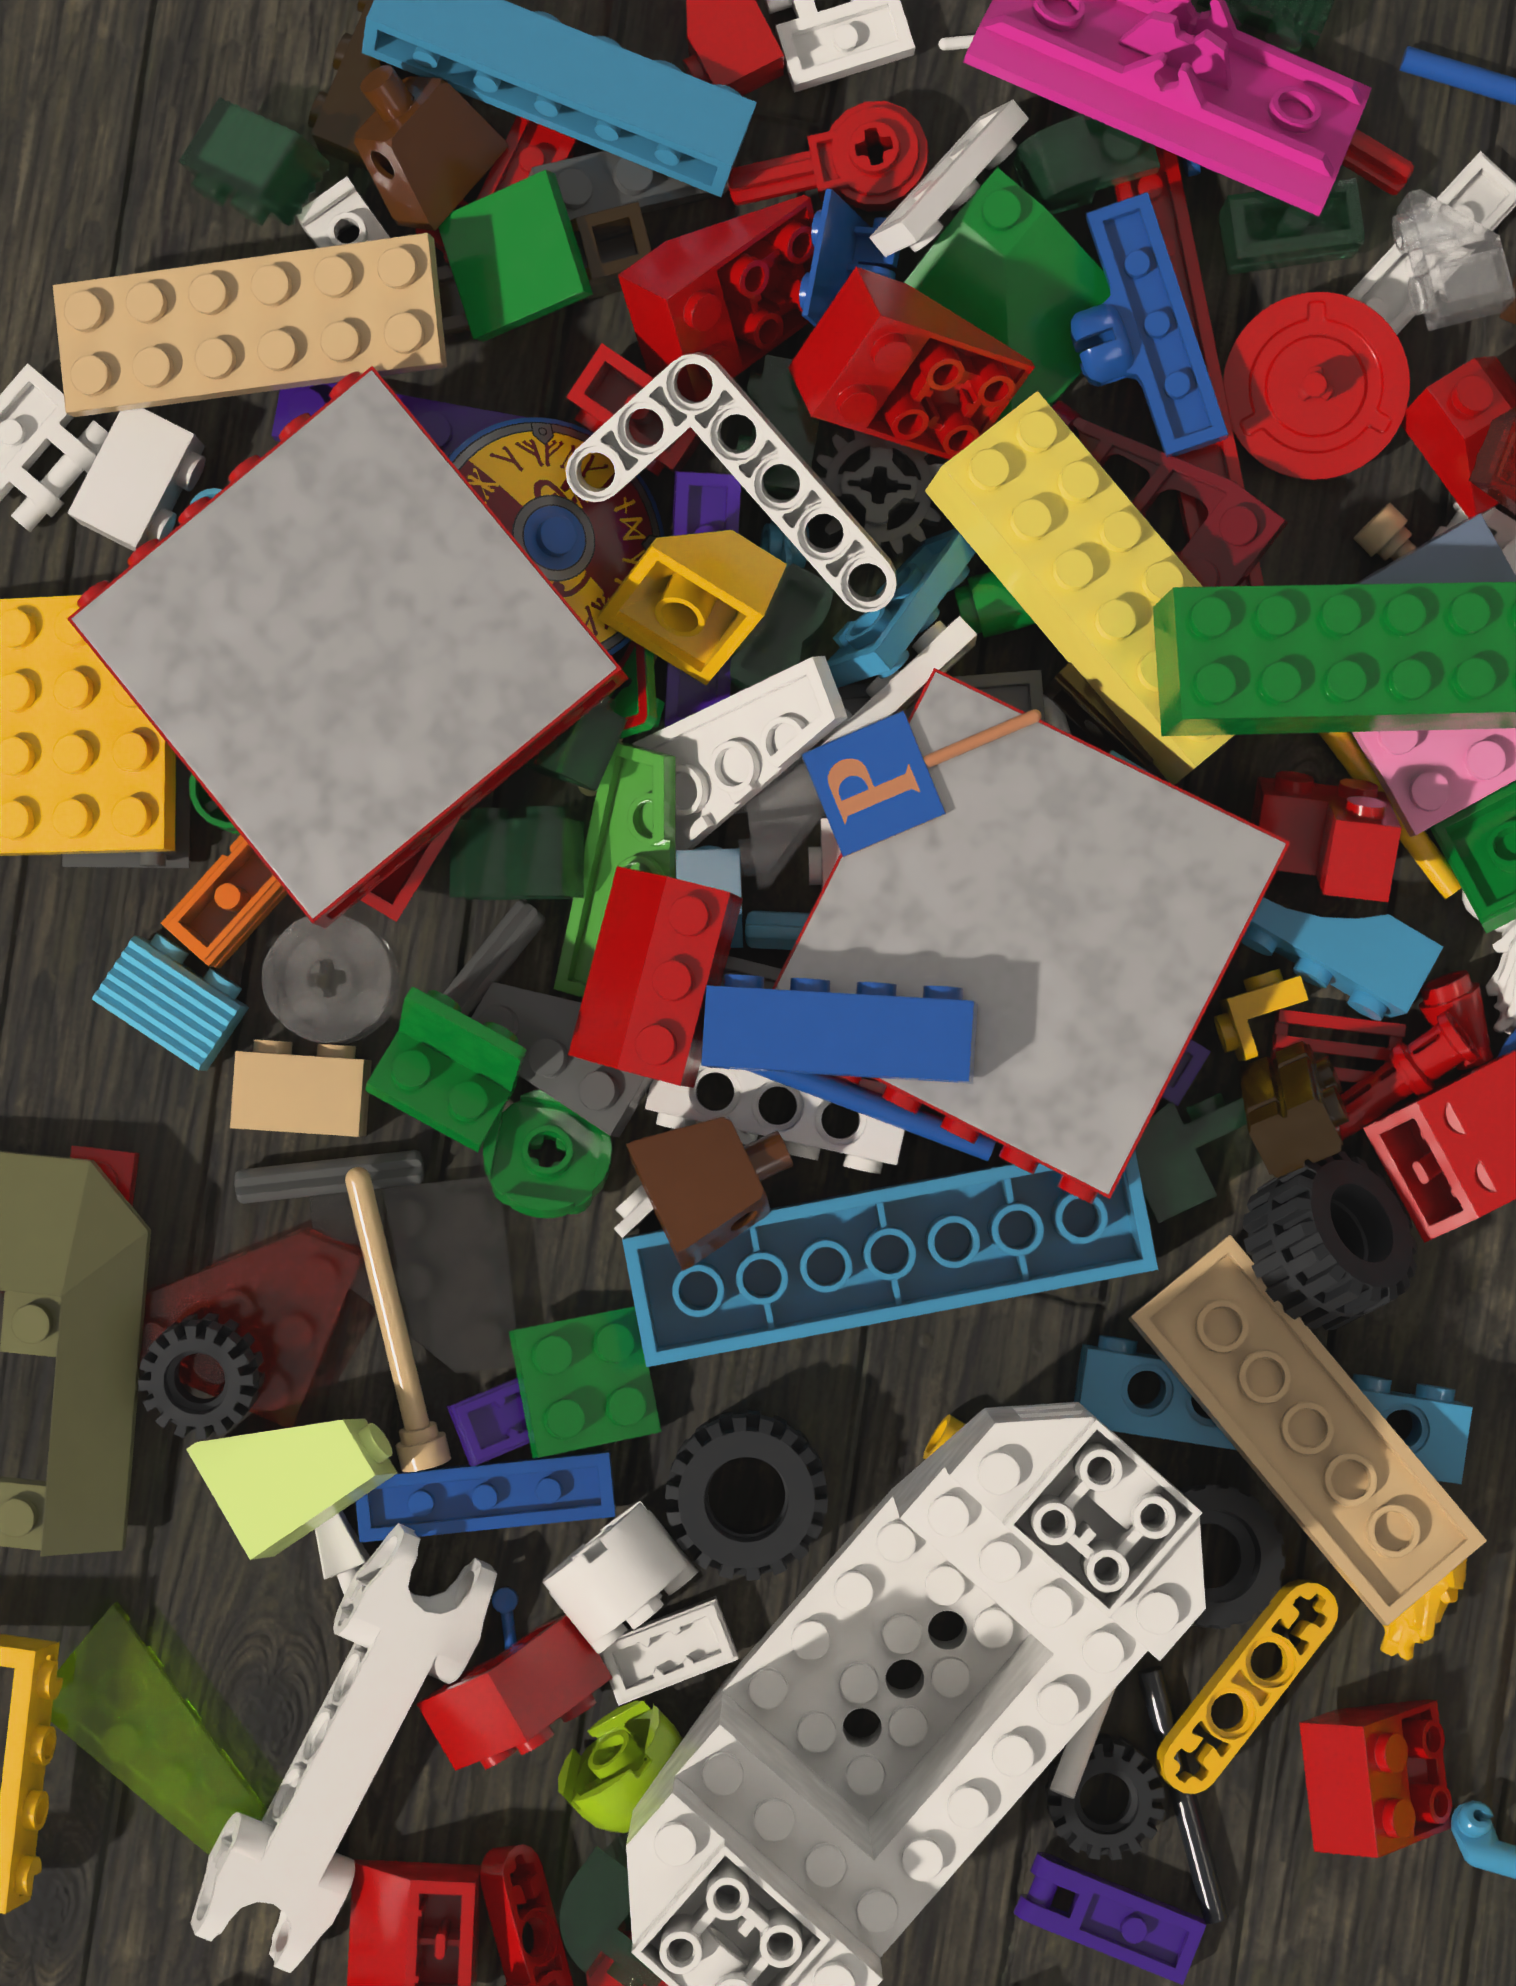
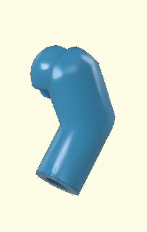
M1475 1800L1460 1804L1452 1815L1451 1831L1464 1860L1472 1867L1516 1879V1845L1499 1841L1490 1819L1494 1816L1491 1809L1486 1804Z

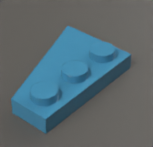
M956 528L926 539L925 543L918 547L896 570L897 586L894 596L887 606L875 612L864 613L856 621L847 622L833 637L840 648L827 663L837 688L876 675L880 679L886 678L895 673L907 661L909 657V652L906 650L917 634L927 629L937 619L940 613L937 606L947 592L957 587L970 572L967 564L976 552ZM886 582L878 589L876 595L881 593V591L884 589L886 585Z

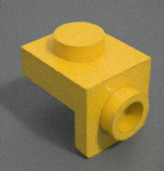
M1280 968L1244 979L1243 982L1247 992L1220 1000L1219 1004L1222 1014L1214 1016V1022L1224 1051L1230 1052L1234 1050L1238 1061H1246L1258 1057V1051L1248 1019L1307 1001L1308 997L1301 976L1283 980Z

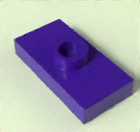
M518 1378L447 1406L470 1466H476L530 1443Z

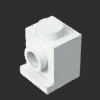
M347 176L295 213L302 228L316 248L390 238ZM353 225L360 230L358 238L351 243H342L337 240L338 235Z

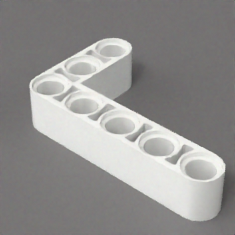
M696 352L685 354L674 360L582 443L568 459L565 470L566 478L573 493L586 501H605L623 489L691 427L848 606L864 613L875 612L887 606L894 596L897 577L896 569L891 559L721 364L710 355ZM697 364L708 370L712 377L713 386L707 399L694 402L687 400L681 395L677 385V378L684 366ZM646 408L653 410L663 421L664 431L658 443L644 445L632 437L629 430V421L632 414L638 409ZM740 414L748 417L756 427L757 436L752 447L747 450L736 451L724 444L720 429L726 417ZM597 452L604 454L611 460L614 465L615 476L609 487L599 489L586 483L582 476L581 465L587 454ZM778 464L788 465L793 468L800 479V488L797 494L785 500H779L769 495L763 482L764 474L768 468ZM829 514L841 523L844 535L841 541L834 547L826 549L816 547L807 537V523L816 515ZM870 563L882 569L887 582L881 593L873 597H864L853 591L849 584V575L860 564Z

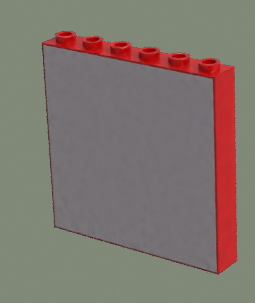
M373 366L363 374L360 371H355L341 379L329 394L331 400L312 416L309 413H304L288 423L280 432L279 439L281 441L262 457L253 455L241 462L230 473L228 477L229 485L212 499L203 497L189 505L178 518L180 525L161 541L157 538L152 539L137 548L127 561L130 567L110 583L104 580L90 587L78 599L77 606L79 609L67 618L312 924L327 928L629 679L618 663Z
M934 668L908 721L921 753L925 756L1026 712ZM1040 720L928 768L946 811L945 815L846 857H843L840 853L772 989L790 990L791 978L829 980L831 993L856 994L857 982L896 984V996L923 998V986L963 988V1000L975 1001L978 1004L973 1084L873 1078L887 1086L882 1098L916 1115L922 1104L942 1113L945 1117L940 1125L941 1128L973 1144L976 1143L981 1133L1004 1145L998 1157L1034 1174L1040 1163L1063 1175L1057 1187L1093 1204L1098 1193L1109 1199L1112 1197L1291 842ZM840 1076L859 1085L862 1077Z

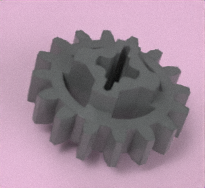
M853 430V441L847 443L844 438L835 434L831 438V446L836 454L835 457L832 458L827 455L818 454L815 466L822 473L826 474L825 478L820 479L843 505L852 506L864 519V529L880 547L889 546L895 559L902 558L903 541L907 538L915 545L921 547L926 541L925 534L920 527L922 523L938 527L942 516L930 507V504L935 503L926 494L925 490L944 464L928 465L926 460L930 455L929 453ZM870 451L869 461L856 472L844 471L843 474H840L841 470L850 460ZM893 454L904 459L912 467L918 480L915 476H905L892 461ZM873 478L884 479L885 489L893 491L886 494L883 504L872 503L871 492L861 490L869 489ZM917 508L911 518L904 524L887 530L888 520L899 510ZM819 514L813 517L824 518L829 516L831 519L824 530V537L827 540L833 539L841 533L844 535L841 523L834 516Z

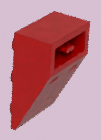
M802 195L667 240L618 274L648 375L655 378L679 357L689 353L700 352L710 355L718 361L728 374L734 378L810 323L802 316L803 310L799 302L801 281L803 276L811 270L815 249L811 238V228L815 214L810 197ZM689 364L684 366L677 378V385L681 395L690 401H702L711 393L713 386L712 377L708 370L701 365Z
M857 266L788 367L811 417L949 460L993 426L1035 368L1031 360L912 286Z
M1516 1049L1436 1087L1426 1095L1422 1094L1389 1110L1363 1128L1424 1243L1476 1220L1516 1199Z

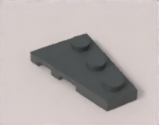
M492 982L471 1018L483 1025L485 1022L497 1023L516 1035L519 1040L518 1044L527 1050L519 1076L609 1136L620 1137L654 1079L568 1055L581 1006L580 1002Z

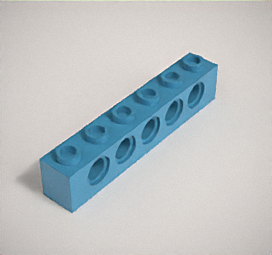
M1100 1335L1098 1346L1082 1344L1074 1402H1079L1111 1431L1237 1450L1207 1414L1195 1412L1191 1402L1192 1395L1158 1355L1136 1352L1138 1341ZM1153 1371L1157 1374L1160 1381V1391L1157 1397L1152 1402L1144 1405L1132 1403L1127 1391L1130 1379L1138 1372ZM1353 1374L1352 1380L1385 1420L1394 1411L1407 1410L1412 1419V1429L1408 1437L1403 1441L1437 1481L1462 1484L1473 1407L1459 1401H1454L1455 1389L1417 1383L1415 1395L1390 1391L1392 1383L1390 1379Z

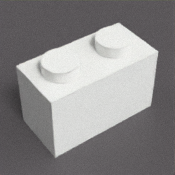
M144 408L120 411L68 514L79 524L132 551H135L149 540L157 538L161 541L174 528L177 514L172 512L182 490L191 491L203 472L206 458L201 453L205 446L195 434Z

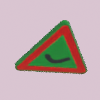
M632 640L618 662V665L629 679L591 709L574 740V745L582 750L608 743V741H615L651 730L652 727L657 728L659 726L665 703L656 698L654 653Z

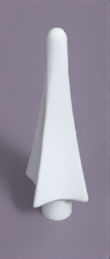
M341 1511L317 1527L315 1534L324 1580L337 1576L345 1595L356 1572L361 1568V1565L367 1562L370 1556L363 1544L359 1542V1538L345 1514Z

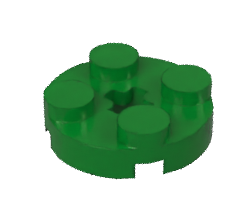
M533 1090L521 1095L520 1101L511 1104L498 1117L483 1143L485 1172L492 1185L495 1197L501 1203L509 1205L512 1209L522 1214L536 1218H558L567 1214H579L591 1205L593 1198L603 1189L608 1179L612 1160L611 1138L608 1134L542 1090ZM544 1140L556 1141L557 1152L566 1154L561 1162H554L552 1167L539 1166L538 1159L529 1156L531 1149L538 1150L543 1147Z

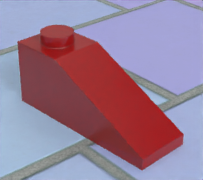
M686 0L688 54L690 56L682 60L686 74L713 85L722 84L735 89L741 96L784 75V54L756 0Z

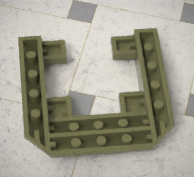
M0 1151V1291H5L0 1352L56 1357L46 1481L0 1476V1546L40 1550V1556L122 1551L126 1548L151 1229L97 1163L91 1159Z

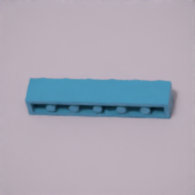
M374 0L366 17L362 46L363 54L420 77L441 78L460 93L719 197H722L757 104L755 101L742 97L735 89L729 86L710 84L683 73L672 63L663 60H651L622 48L616 41L608 37L589 35L562 24L549 13L533 12L505 0Z

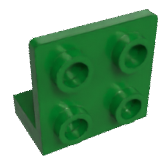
M411 987L404 998L399 1030L367 1081L365 1091L478 1153L516 1088L527 1050L518 1044L519 1040L516 1035L507 1028L494 1022H485L483 1025L461 1013L462 1009L459 1004L449 996L435 990H428L427 993H424L415 987Z

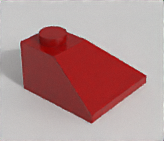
M1496 356L1475 357L1426 387L1406 409L1401 422V426L1468 518L1480 513L1483 515L1516 494V383Z

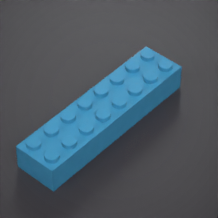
M1134 1151L1112 1197L1109 1199L1098 1193L1093 1204L1057 1187L1063 1175L1040 1163L1034 1174L1011 1163H1005L769 1208L770 1212L765 1218L684 1271H682L663 1229L625 1236L622 1242L646 1367L1158 1270L1136 1152Z

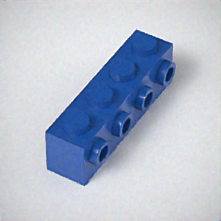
M725 974L724 986L706 985L701 1066L719 1069L973 1084L978 1004L975 1001L963 1000V988L923 986V998L896 996V984L857 982L856 994L831 993L829 980L791 978L790 990L764 989L765 977Z

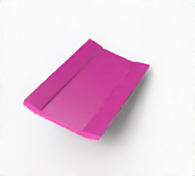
M992 0L963 63L1316 216H1320L1372 90L1367 85L1237 30L1225 0H1211L1212 10L1201 13L1196 12L1191 0Z

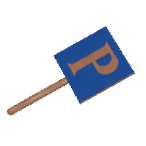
M1033 709L923 756L905 711H901L801 754L842 856L846 857L945 815L946 811L928 768L1032 725L1041 720L1042 714L1039 710Z

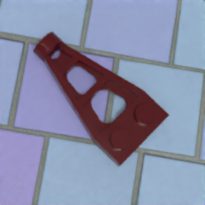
M1058 401L1052 406L1053 410L1074 435L1078 430L1080 442L1101 467L1105 465L1112 455H1121L1149 472L1150 479L1132 501L1133 505L1145 519L1148 509L1160 493L1164 491H1180L1201 500L1205 504L1208 517L1183 550L1174 552L1203 587L1240 586L1288 524L1285 519L1234 481L1176 457L1170 456L1166 458L1164 452L1086 421L1063 401Z

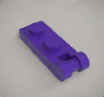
M1037 1852L1030 1869L1035 1877L1028 1894L1021 1893L1013 1912L1017 1917L1181 1985L1184 1984L1206 1928L1203 1918L1079 1869L1051 1854ZM1058 1886L1075 1892L1068 1912L1051 1905Z

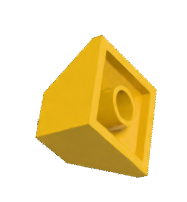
M733 530L655 538L602 608L597 619L697 681L707 685L764 617L787 564Z

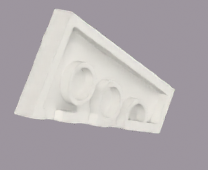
M816 656L632 743L636 746L675 756L676 850H692L802 756L801 754L806 753L844 721L848 715L826 657Z

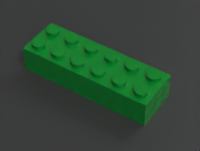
M1516 582L1173 587L1153 607L1162 736L1516 728Z

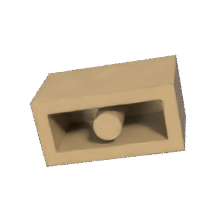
M254 1040L253 1052L235 1051L230 1128L353 1137L366 1136L369 1093L365 1089L366 1083L371 1076L372 1060L355 1059L356 1046L318 1044L317 1056L292 1055V1042Z

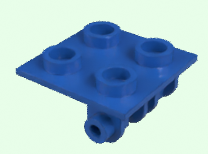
M826 189L822 210H818L813 218L811 238L815 249L811 270L803 276L799 291L800 307L803 310L802 316L815 327L856 266L895 280L896 273L883 267L897 268L900 253L899 250L885 257L869 238L886 218H874L873 227H870L832 189Z

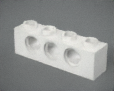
M701 1063L694 1088L654 1079L650 1085L645 1106L647 1110L658 1112L656 1125L679 1129L694 1125L696 1121L705 1122L720 1117H729L742 1144L746 1145L757 1140L758 1135L766 1136L778 1131L790 1155L818 1161L820 1149L844 1153V1167L875 1174H881L883 1162L897 1165L905 1131L858 1113L859 1121L856 1130L846 1138H834L825 1132L821 1122L822 1113L831 1102L746 1070L709 1068L701 1066ZM711 1073L724 1074L731 1080L734 1087L733 1100L726 1108L719 1111L705 1108L697 1097V1086L700 1080ZM863 1078L859 1083L860 1086L881 1094L884 1093L887 1087L881 1082ZM769 1088H786L796 1099V1112L792 1119L784 1124H771L760 1114V1097Z

